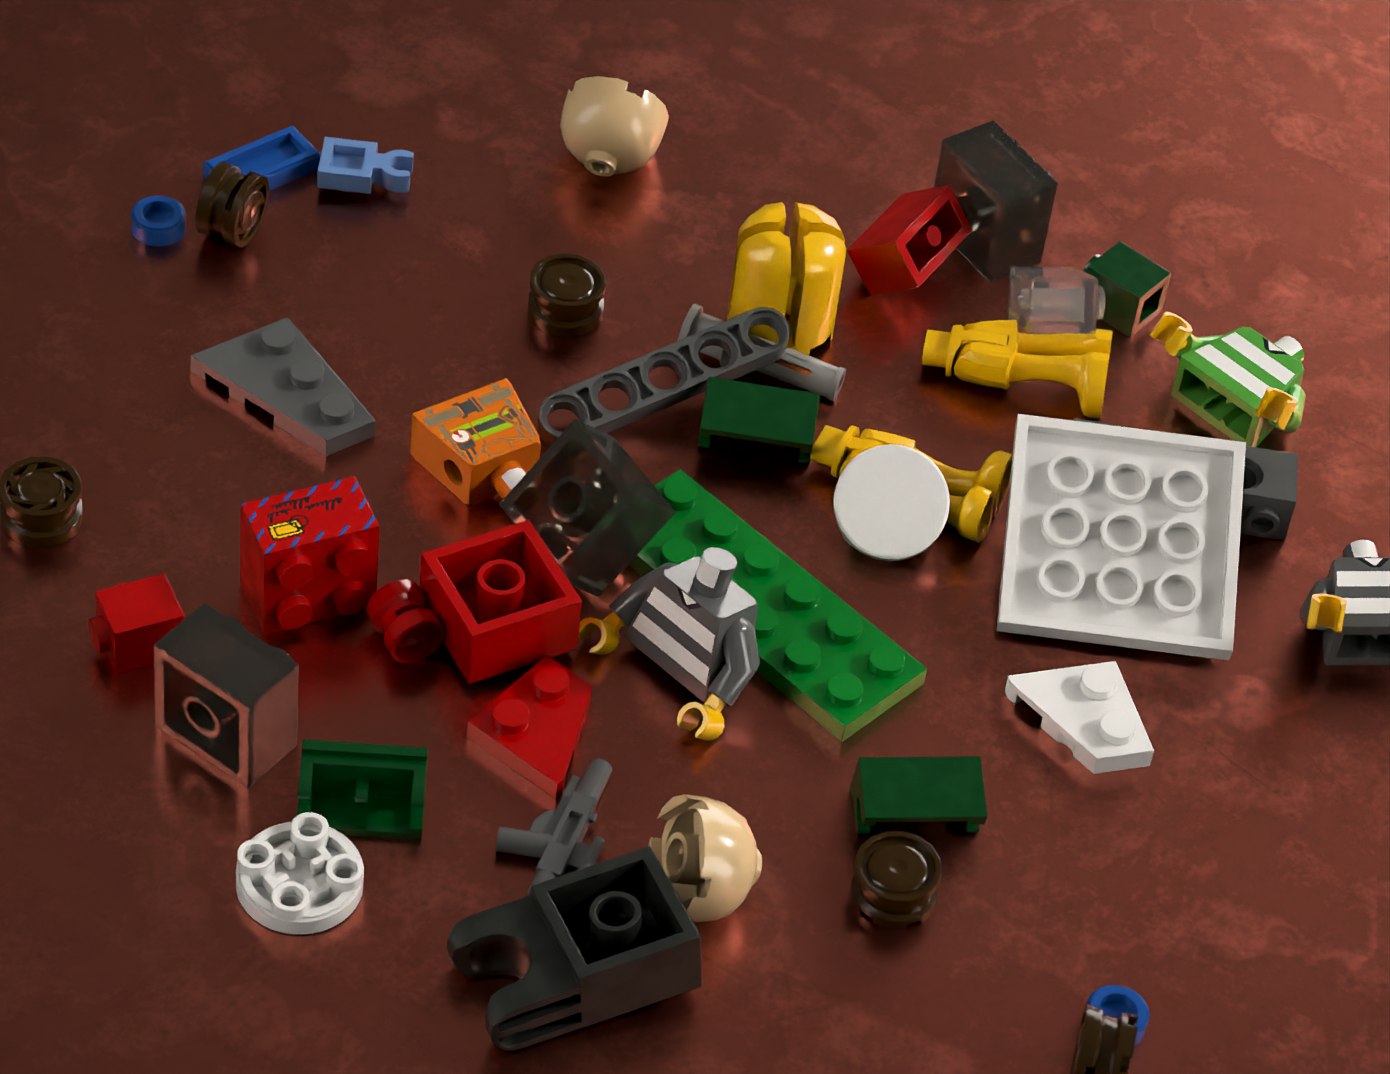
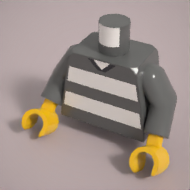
M1357 540L1348 544L1343 550V557L1332 561L1327 578L1315 582L1300 609V619L1306 625V628L1323 630L1325 665H1390V557H1379L1375 544L1369 540Z
M714 547L704 550L701 557L696 556L679 564L664 563L642 576L609 605L613 611L603 620L589 617L580 621L578 639L584 640L590 637L599 627L601 639L598 644L590 649L589 653L598 655L609 654L616 649L619 643L620 636L618 630L626 624L628 629L625 638L704 702V704L697 702L687 703L681 708L677 716L678 727L687 731L693 730L703 716L702 725L697 730L695 738L704 741L714 740L722 734L724 718L721 710L725 705L730 708L732 707L760 664L755 632L758 613L757 602L755 598L732 581L737 565L736 558L730 552Z

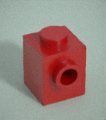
M165 573L95 591L96 617L88 619L90 637L98 654L107 653L116 674L185 656V614Z

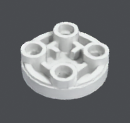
M894 444L870 448L851 460L838 479L833 499L835 520L844 540L862 554L882 561L905 560L926 551L942 532L948 518L950 506L948 486L943 474L935 463L926 455L913 448Z
M314 812L301 813L292 822L281 823L263 830L252 839L242 843L238 849L236 891L239 901L245 911L255 921L269 929L294 935L322 932L343 922L351 915L360 902L364 883V866L361 855L355 845L342 833L329 827L326 818Z

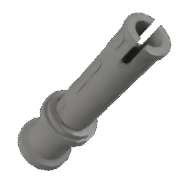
M693 304L685 317L678 341L722 323L725 320L703 312V306ZM750 330L748 332L750 340L758 346L769 347L776 344L751 334ZM711 345L700 350V353L720 360L721 367L725 366L730 360L728 353L719 346ZM786 347L784 354L778 360L810 371V375L775 362L755 370L779 381L818 393L833 402L839 394L846 375V368H839Z

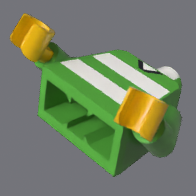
M1171 312L1163 314L1150 333V336L1163 342L1165 350L1170 355L1180 359L1171 391L1172 397L1233 441L1246 442V446L1257 447L1274 427L1285 433H1293L1298 430L1302 422L1306 394L1300 387L1305 371L1302 365L1304 352L1297 340L1290 336H1284L1272 343L1251 327H1241L1225 335L1195 337L1191 334L1192 327L1184 319Z

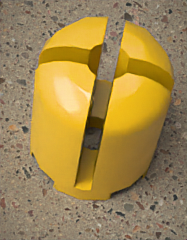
M797 202L794 205L789 238L784 235L786 222L784 203L766 204L750 215L739 228L727 320L761 307L773 308L784 317L785 314L790 315L788 321L790 332L787 347L810 356L811 349L823 344L828 337H830L831 341L833 337L846 256L845 238L833 217L814 205ZM757 325L750 330L751 334L777 343L779 340L777 332L768 325Z

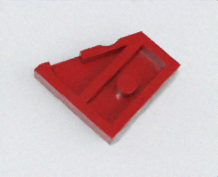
M546 655L468 721L467 738L551 797L557 799L564 790L566 773L571 758H574L579 742L580 729L582 724L585 723L590 708L593 686Z

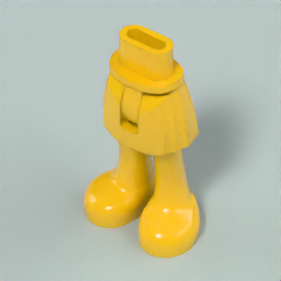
M1017 320L981 321L966 324L965 326L953 325L951 332L927 329L922 365L946 368L945 376L952 377L954 368V373L960 380L1002 389H1008L1012 382L1052 381L1066 384L1077 391L1082 413L1089 418L1101 419L1113 330L1091 329L1082 333L1027 334L1018 332Z
M825 425L813 445L810 460L831 467V475L839 479L849 462L870 448L894 444L919 450L915 448V440L896 434L865 429L859 436L860 429L854 425H851L847 431ZM1001 450L995 451L986 459L978 471L956 469L926 455L939 468L948 486L950 506L946 522L955 527L962 537L978 543L981 542L988 533L992 517L996 518L1010 484L1012 454Z

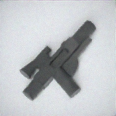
M592 759L582 778L572 775L557 809L540 814L532 823L529 831L499 827L496 842L497 852L541 858L531 886L565 875L568 870L574 872L596 864L606 843L602 837L596 836L591 845L583 843L582 840L590 823H595L598 817L597 813H595L596 805L613 771L612 766L603 759ZM530 886V888H529V890H528L526 896L531 895V886Z

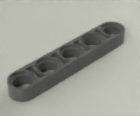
M761 307L752 309L555 392L545 398L540 405L537 424L539 436L547 445L553 448L563 450L574 448L705 392L709 377L734 380L774 363L782 357L786 350L790 332L788 321L780 312L773 308ZM768 325L777 332L779 340L773 346L761 347L750 340L748 332L754 326ZM711 345L719 346L728 353L730 360L723 367L710 368L702 363L698 353L704 347ZM657 367H669L679 375L680 382L671 389H659L650 382L648 375ZM619 388L628 395L630 402L624 409L612 411L600 404L598 396L605 389ZM567 409L578 417L579 424L572 431L558 432L548 424L547 418L555 410Z

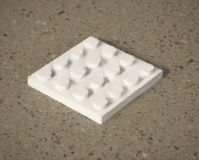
M1018 414L1015 423L996 631L1229 660L1233 652L1246 442Z

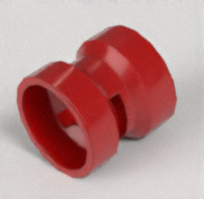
M409 579L390 582L378 589L369 599L366 606V614L377 632L384 634V644L396 662L409 664L421 661L433 654L441 646L445 638V628L434 611L427 609V599L416 582Z

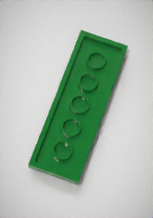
M681 469L597 521L595 538L641 576L646 575L664 563L679 564L696 556L701 557L703 551L707 548H721L730 552L737 560L732 581L755 598L758 605L755 632L760 664L757 672L841 742L925 683L927 668Z

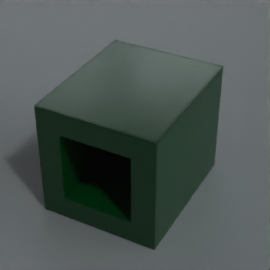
M1119 241L1104 254L1094 255L1084 267L1081 275V281L1084 282L1079 306L1131 338L1162 312L1171 272Z

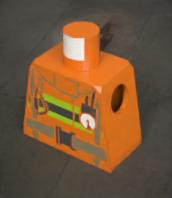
M507 378L412 413L410 454L464 504L476 505L500 495L511 509H520L528 505L535 498L538 488L534 480L538 477L540 438Z

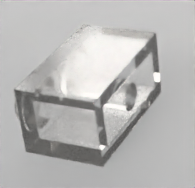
M1010 266L1008 320H1017V325L1030 333L1096 334V319H1103L1105 312V292L1102 286H1098V278L1075 267Z

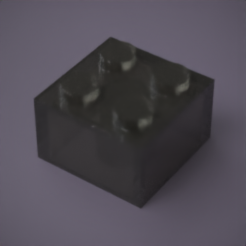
M994 120L943 139L934 188L946 185L951 186L973 230L956 249L990 283L1041 263L1058 182Z
M577 419L566 428L499 504L514 524L530 520L572 586L597 597L609 587L676 513L614 437Z
M204 603L154 644L155 726L246 788H249L297 746L299 664L294 662L284 650L271 647L248 632L235 618L225 617Z

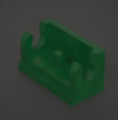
M709 377L700 424L698 447L709 448L712 435L800 448L798 462L810 464L820 394Z
M303 739L297 799H299L297 815L305 812L320 814L326 818L329 827L343 835L422 840L428 747Z
M981 756L859 757L850 785L857 834L870 833V826H875L876 822L964 821L966 832H979V825H985L988 816Z

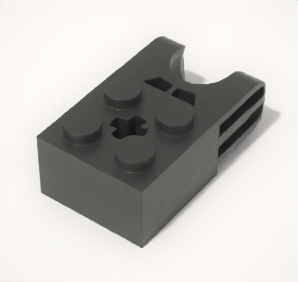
M650 846L532 885L531 895L462 919L454 925L447 939L448 954L454 966L466 977L479 979L505 974L520 978L515 983L498 990L492 995L486 1010V1030L492 1042L503 1050L522 1049L702 986L701 936Z

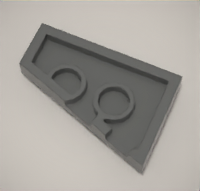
M288 317L190 355V372L205 381L213 377L229 387V396L243 405L253 402L274 416L275 425L324 456L331 455L375 437L376 420Z

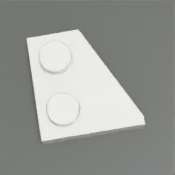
M1116 661L1008 676L1005 687L1007 698L1014 704L1024 700L1041 715L1040 727L1054 740L1068 746L1073 752V756L1093 774L1150 766L1154 749Z

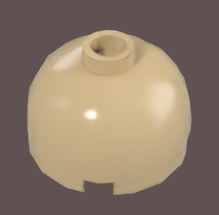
M595 76L579 79L575 82L573 91L569 89L561 115L560 128L567 149L579 162L584 164L588 171L599 176L627 173L644 166L654 157L664 136L669 119L666 106L653 93L644 89L641 98L634 93L626 91L629 82L618 78Z
M686 794L672 797L661 809L657 819L668 820L662 838L650 837L648 846L654 852L692 922L719 920L730 915L741 905L748 896L752 886L756 884L760 877L762 857L757 849L756 840L746 819L724 802L708 797Z

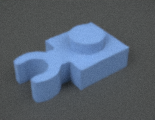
M325 137L317 171V188L370 194L373 183L381 184L392 192H409L414 153L407 150H392L382 154L377 153L378 143Z

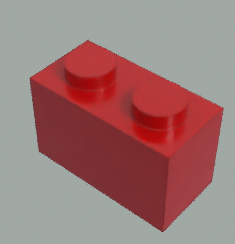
M946 185L901 194L847 249V252L870 295L918 288L973 230L951 186Z

